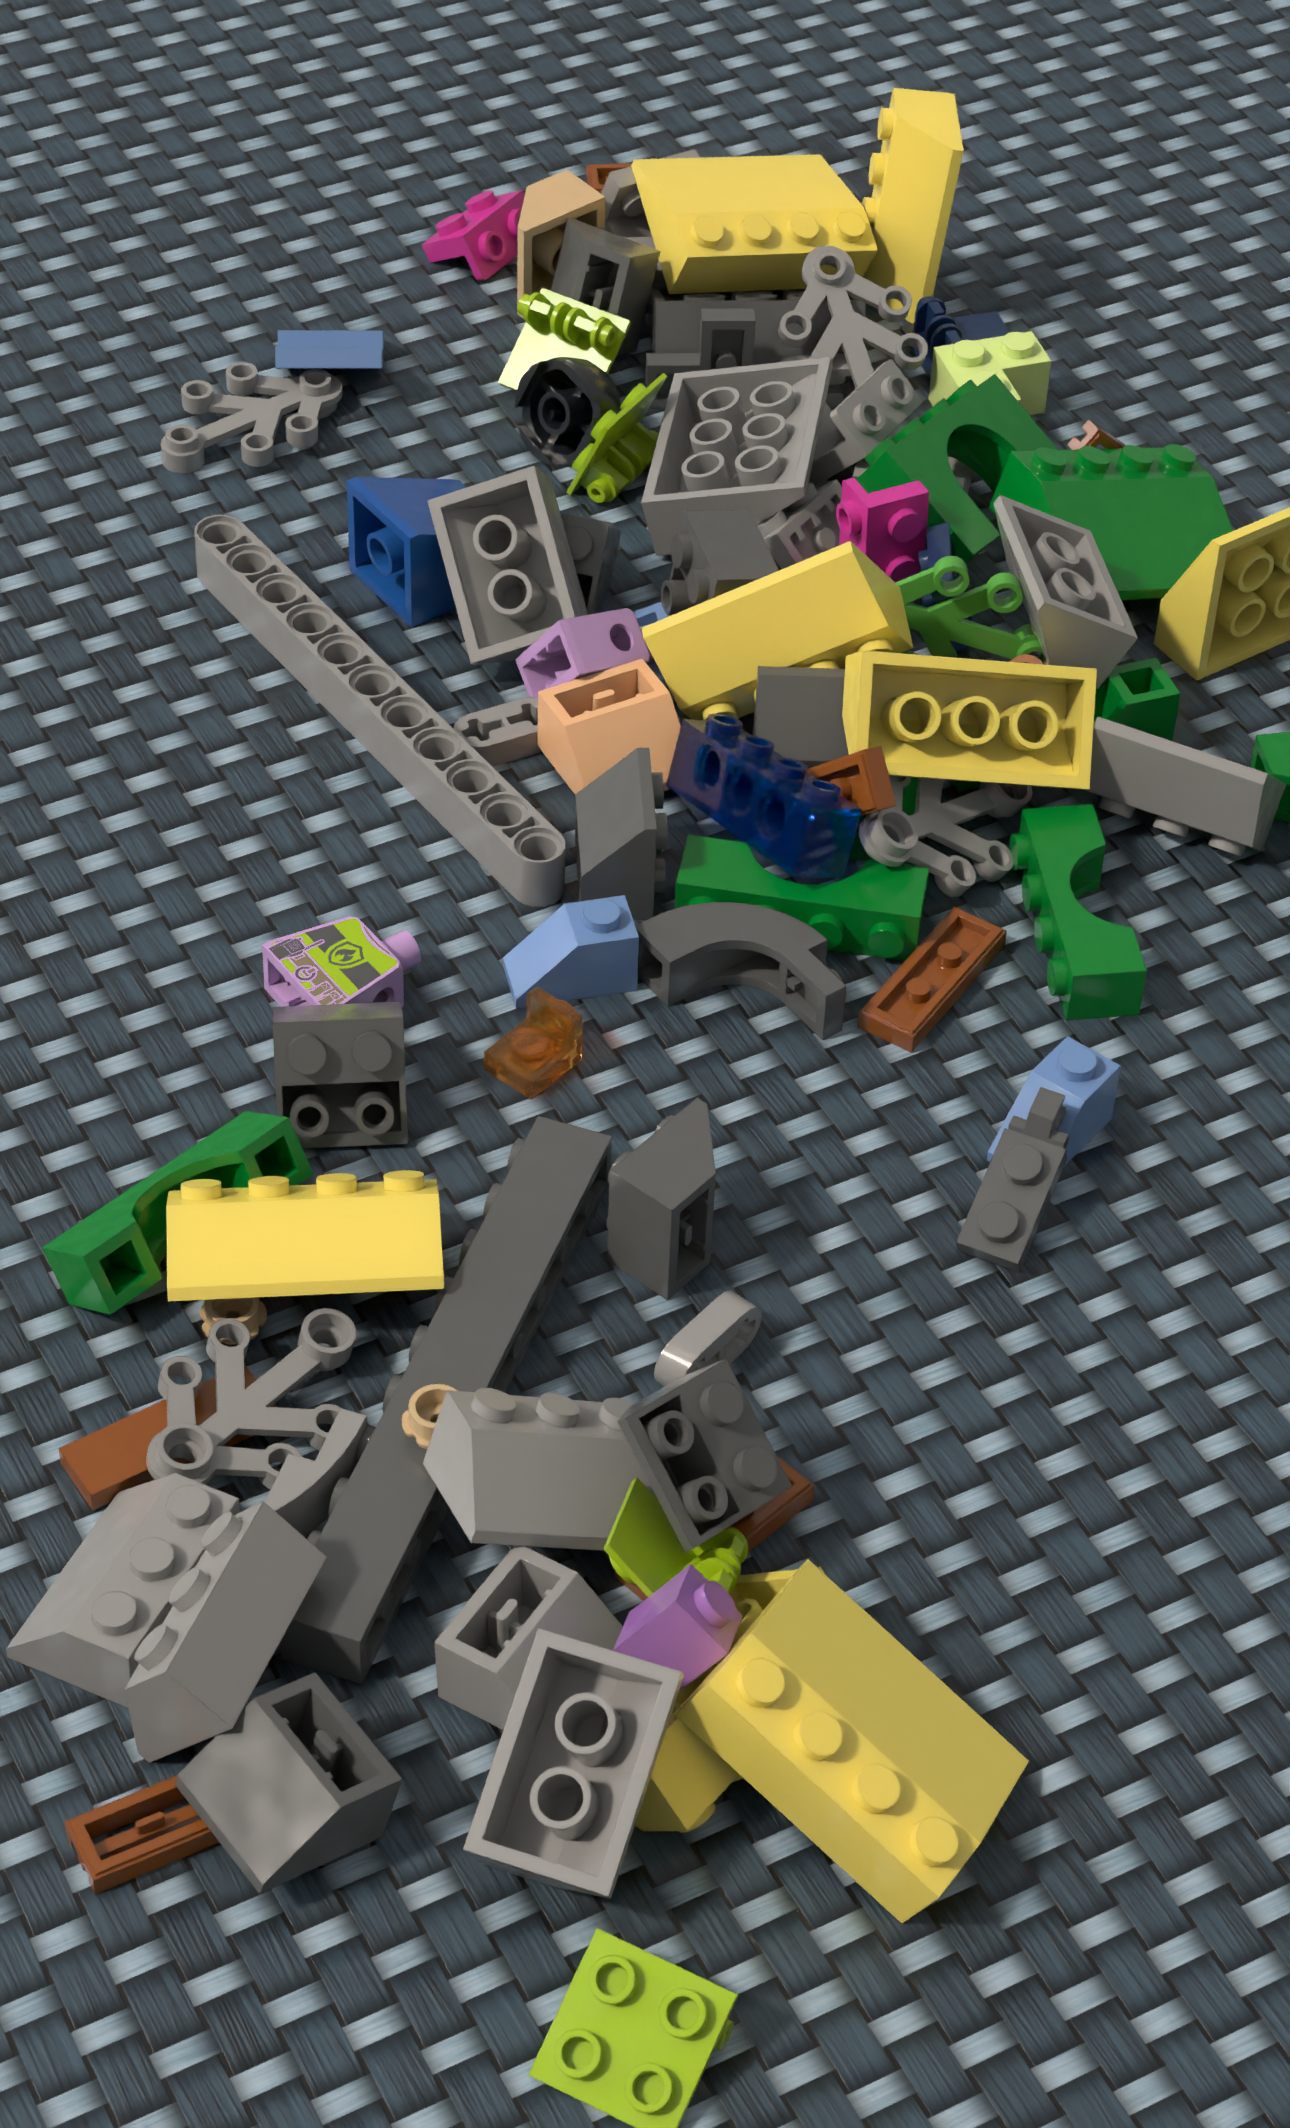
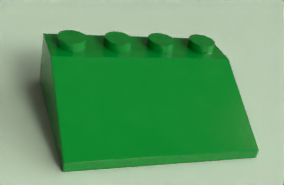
M1169 444L1166 447L1141 448L1134 445H1126L1123 448L1098 449L1091 446H1083L1080 449L1055 450L1048 447H1039L1031 451H1011L989 506L996 515L993 503L999 495H1002L1090 530L1121 600L1163 598L1213 539L1233 531L1213 477L1196 461V456L1191 450L1177 444Z

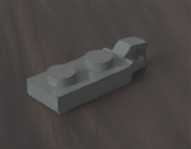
M1040 1087L1028 1113L1027 1120L1013 1116L1008 1129L1004 1128L956 1241L957 1251L1016 1272L1021 1270L1067 1160L1066 1147L1069 1141V1134L1058 1131L1066 1113V1107L1063 1104L1065 1095Z

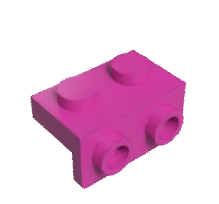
M523 190L495 196L493 191H485L472 197L465 203L467 207L465 212L452 215L440 221L436 225L438 232L421 244L429 262L465 256L477 281L490 278L518 256V223L525 197Z
M855 478L843 480L841 503H838L836 508L837 522L840 527L839 545L851 541L894 582L920 573L918 551L925 550L929 491L918 480L867 493Z

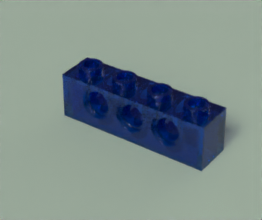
M709 714L707 721L682 719L666 783L668 788L793 877L844 878L862 809L840 795V787L814 778L807 773V765L798 760L781 756L774 751V743L748 734L742 730L743 723L736 718L723 714Z

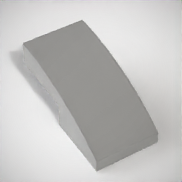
M340 1408L315 1461L288 1453L265 1503L304 1537L315 1530L329 1516L330 1499L338 1480L341 1477L350 1478L357 1465L356 1453L359 1441L367 1427V1415Z

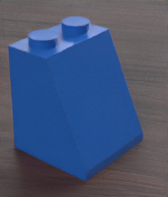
M354 477L347 480L350 571L411 628L456 609L427 500L467 487L460 480Z

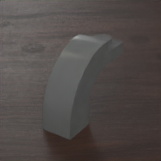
M711 902L669 910L635 925L639 935L638 978L668 1007L707 988L721 985H744L766 991L780 999L822 1040L842 1031L846 985L835 970L825 966L828 940L806 923L782 912L762 906L733 902Z

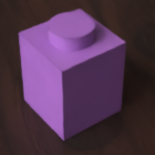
M690 1564L629 1612L613 1651L681 1671L684 1677L679 1689L680 1691L729 1653L743 1615L736 1609L731 1596L721 1585L714 1581H708Z

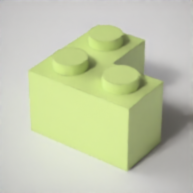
M1032 331L1023 333L1011 332L1005 336L974 341L962 340L955 344L934 347L929 401L934 406L943 398L947 400L949 396L970 379L978 386L996 374L1029 415L1045 413L1051 359Z

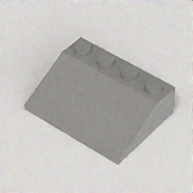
M831 357L674 373L641 501L656 556L671 555L672 539L675 534H680L685 511L750 510L756 524L806 496L833 368Z

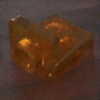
M536 987L527 994V1018L484 1051V1070L532 1100L582 1060V1015L568 1002L557 999L543 989Z

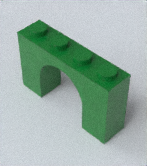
M994 374L978 386L970 379L949 396L947 400L943 398L920 419L916 417L893 438L889 436L865 456L864 459L870 467L856 480L867 493L919 480L929 491L927 527L949 522L956 555L967 564L995 540L1000 533L960 486L952 472L948 456L970 467L995 493L1011 451H1031L1039 447L1058 449L997 375ZM926 534V548H925V550L927 549V534Z

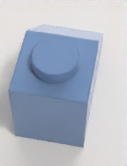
M625 895L563 904L503 957V968L516 1009L637 991L639 935Z
M1067 1036L1030 1072L988 1150L987 1161H991L1004 1128L1008 1129L1012 1117L1017 1116L1027 1120L1040 1087L1065 1095L1063 1104L1066 1107V1113L1058 1131L1069 1134V1141L1066 1147V1165L1112 1120L1121 1065Z

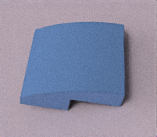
M278 330V346H275L276 369H383V331Z

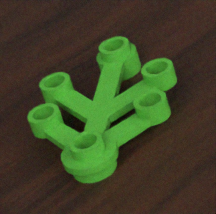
M946 556L939 559L934 567L895 582L901 589L908 626L911 629L920 631L931 656L959 658L951 642L954 641L1011 660L1019 655L1041 652L1042 654L1037 656V658L1046 663V657L1037 636L1031 629V624L1023 625L1013 633H1008L965 619L990 608L999 613H1009L1016 610L1022 603L1023 594L1020 581L1015 575L1006 572L998 573L992 576L987 584L963 593L969 585L967 565L959 557ZM954 571L960 573V576L955 580L945 581L942 579V576L947 572ZM1003 588L1014 590L1008 597L1002 598L995 595L997 591ZM936 590L944 596L952 597L928 608L911 603ZM908 650L902 652V654L918 655L917 653Z

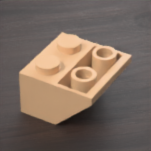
M643 659L538 691L537 745L575 795L636 748H649L651 771L663 773L664 791L695 781L696 772L670 692Z

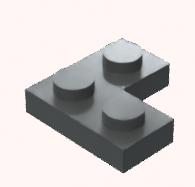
M754 308L701 309L699 353H646L645 387L647 388L661 374L667 375L649 409H665L674 373L753 365L756 324Z

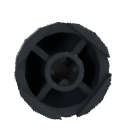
M556 357L533 364L520 379L515 395V408L522 407V417L525 424L518 426L519 433L531 454L546 465H573L580 453L589 444L595 443L596 439L590 434L598 421L609 410H613L616 414L621 411V402L617 388L605 371L587 359Z

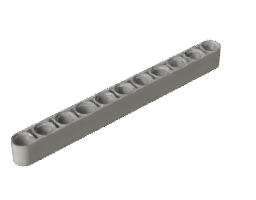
M212 515L200 520L194 530L197 578L200 583L516 900L531 907H545L559 901L565 893V839L561 833L240 520L228 515Z

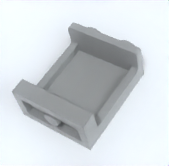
M888 360L881 364L833 411L825 402L809 482H812L814 486L865 458L868 453L890 435L923 402L893 360Z

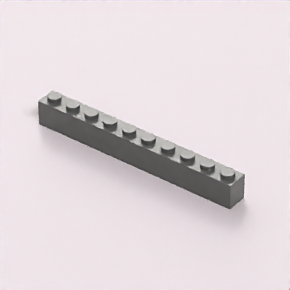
M538 1116L526 1140L518 1138L515 1141L509 1155L507 1176L503 1184L494 1183L486 1198L483 1212L484 1221L478 1231L470 1229L463 1241L458 1271L454 1278L446 1276L444 1278V1289H438L434 1305L435 1315L429 1326L420 1325L414 1334L409 1351V1365L403 1376L395 1374L388 1384L383 1400V1415L377 1426L368 1425L361 1436L356 1453L357 1465L350 1478L341 1477L335 1485L330 1499L327 1523L322 1532L313 1530L307 1539L327 1558L280 1641L281 1660L357 1684H363L449 1509L448 1504L423 1465L427 1449L420 1447L416 1443L415 1437H408L404 1433L402 1415L408 1410L411 1396L418 1389L431 1384H444L458 1391L476 1392L480 1388H493L505 1393L507 1392L609 1185L608 1174L611 1169L612 1136Z

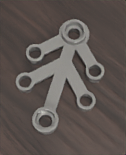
M817 247L806 256L802 266V278L807 288L795 309L784 314L780 321L778 336L783 344L789 347H800L807 342L812 329L811 320L826 299L832 319L810 358L807 359L831 357L833 361L842 346L855 388L874 372L864 342L893 357L895 362L903 369L915 370L923 364L928 352V345L922 336L915 333H907L900 336L853 311L848 296L850 295L877 308L884 320L897 323L907 317L912 304L911 295L905 288L890 286L884 289L856 274L852 259L845 251L838 247ZM831 265L838 270V273L827 275L821 270L820 266ZM897 299L902 303L903 308L893 310L888 307L886 300ZM790 323L799 324L804 332L799 335L791 334L786 329V325ZM904 346H913L918 350L919 356L914 358L908 357L903 353L902 348Z
M236 362L226 368V387L234 395L213 394L212 385L206 381L194 380L187 382L181 388L182 407L186 412L191 414L211 412L231 415L199 429L189 425H176L169 428L161 440L162 464L167 470L174 473L186 474L195 472L205 463L204 448L254 428L252 433L246 434L241 439L242 460L245 464L254 467L268 465L274 459L273 442L281 416L296 409L298 413L291 415L286 420V440L294 447H310L318 441L319 417L329 415L336 410L338 402L342 398V383L336 376L321 369L307 370L294 379L258 375L256 366L248 362ZM252 393L275 395V397L270 399L245 396Z
M889 776L896 806L866 815L859 825L860 841L866 853L872 859L890 867L901 866L907 861L918 867L929 868V872L934 874L935 882L943 893L951 897H959L975 883L976 872L983 879L996 882L1009 872L1014 864L1011 851L1006 845L996 840L987 841L957 825L985 814L995 818L1015 815L1031 800L1032 787L981 782L979 790L940 804L943 779L917 778L915 810L913 815L908 816L902 811L903 789L909 785L911 777ZM928 837L971 858L973 866L961 856L952 855L948 857L918 840Z
M330 1308L317 1309L309 1313L302 1323L298 1347L246 1389L244 1359L250 1342V1332L242 1322L235 1319H221L215 1322L209 1331L206 1352L209 1358L215 1362L216 1413L199 1426L196 1425L194 1399L199 1393L202 1369L195 1360L189 1357L175 1356L166 1360L161 1367L158 1390L161 1396L167 1400V1427L155 1435L148 1446L146 1464L151 1476L156 1480L177 1473L204 1485L209 1482L213 1475L259 1477L261 1483L271 1490L280 1471L273 1469L270 1464L274 1462L284 1463L288 1453L302 1457L297 1448L287 1443H274L265 1450L227 1447L223 1445L236 1434L305 1437L313 1448L320 1451L328 1432L321 1430L318 1425L323 1423L333 1425L341 1407L333 1404H323L315 1409L271 1406L315 1370L330 1371L348 1361L356 1338V1328L352 1320L343 1312ZM229 1338L236 1341L238 1345L228 1347L221 1344L218 1340ZM318 1343L328 1344L332 1348L321 1346ZM176 1375L183 1376L190 1383L185 1385L176 1384L170 1377ZM173 1458H184V1459H187L188 1461H190L191 1463H190V1464H182V1463H178V1462H176V1461H174V1460H172V1459H173Z

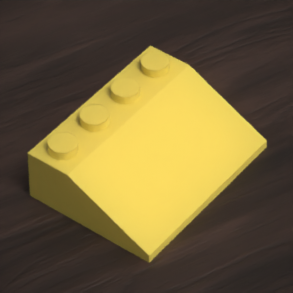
M821 154L634 159L631 165L655 248L661 251L659 262L669 294L806 289L807 286L802 278V266L806 256L815 248L834 246L842 249L852 259L855 273L862 277L878 251L865 208ZM831 265L820 266L821 270L827 275L838 273V270Z
M1290 507L1213 539L1161 599L1154 644L1196 681L1290 640Z
M809 1559L801 1565L733 1645L729 1653L722 1658L675 1714L902 1924L942 1895L982 1842L1029 1762L1027 1758Z

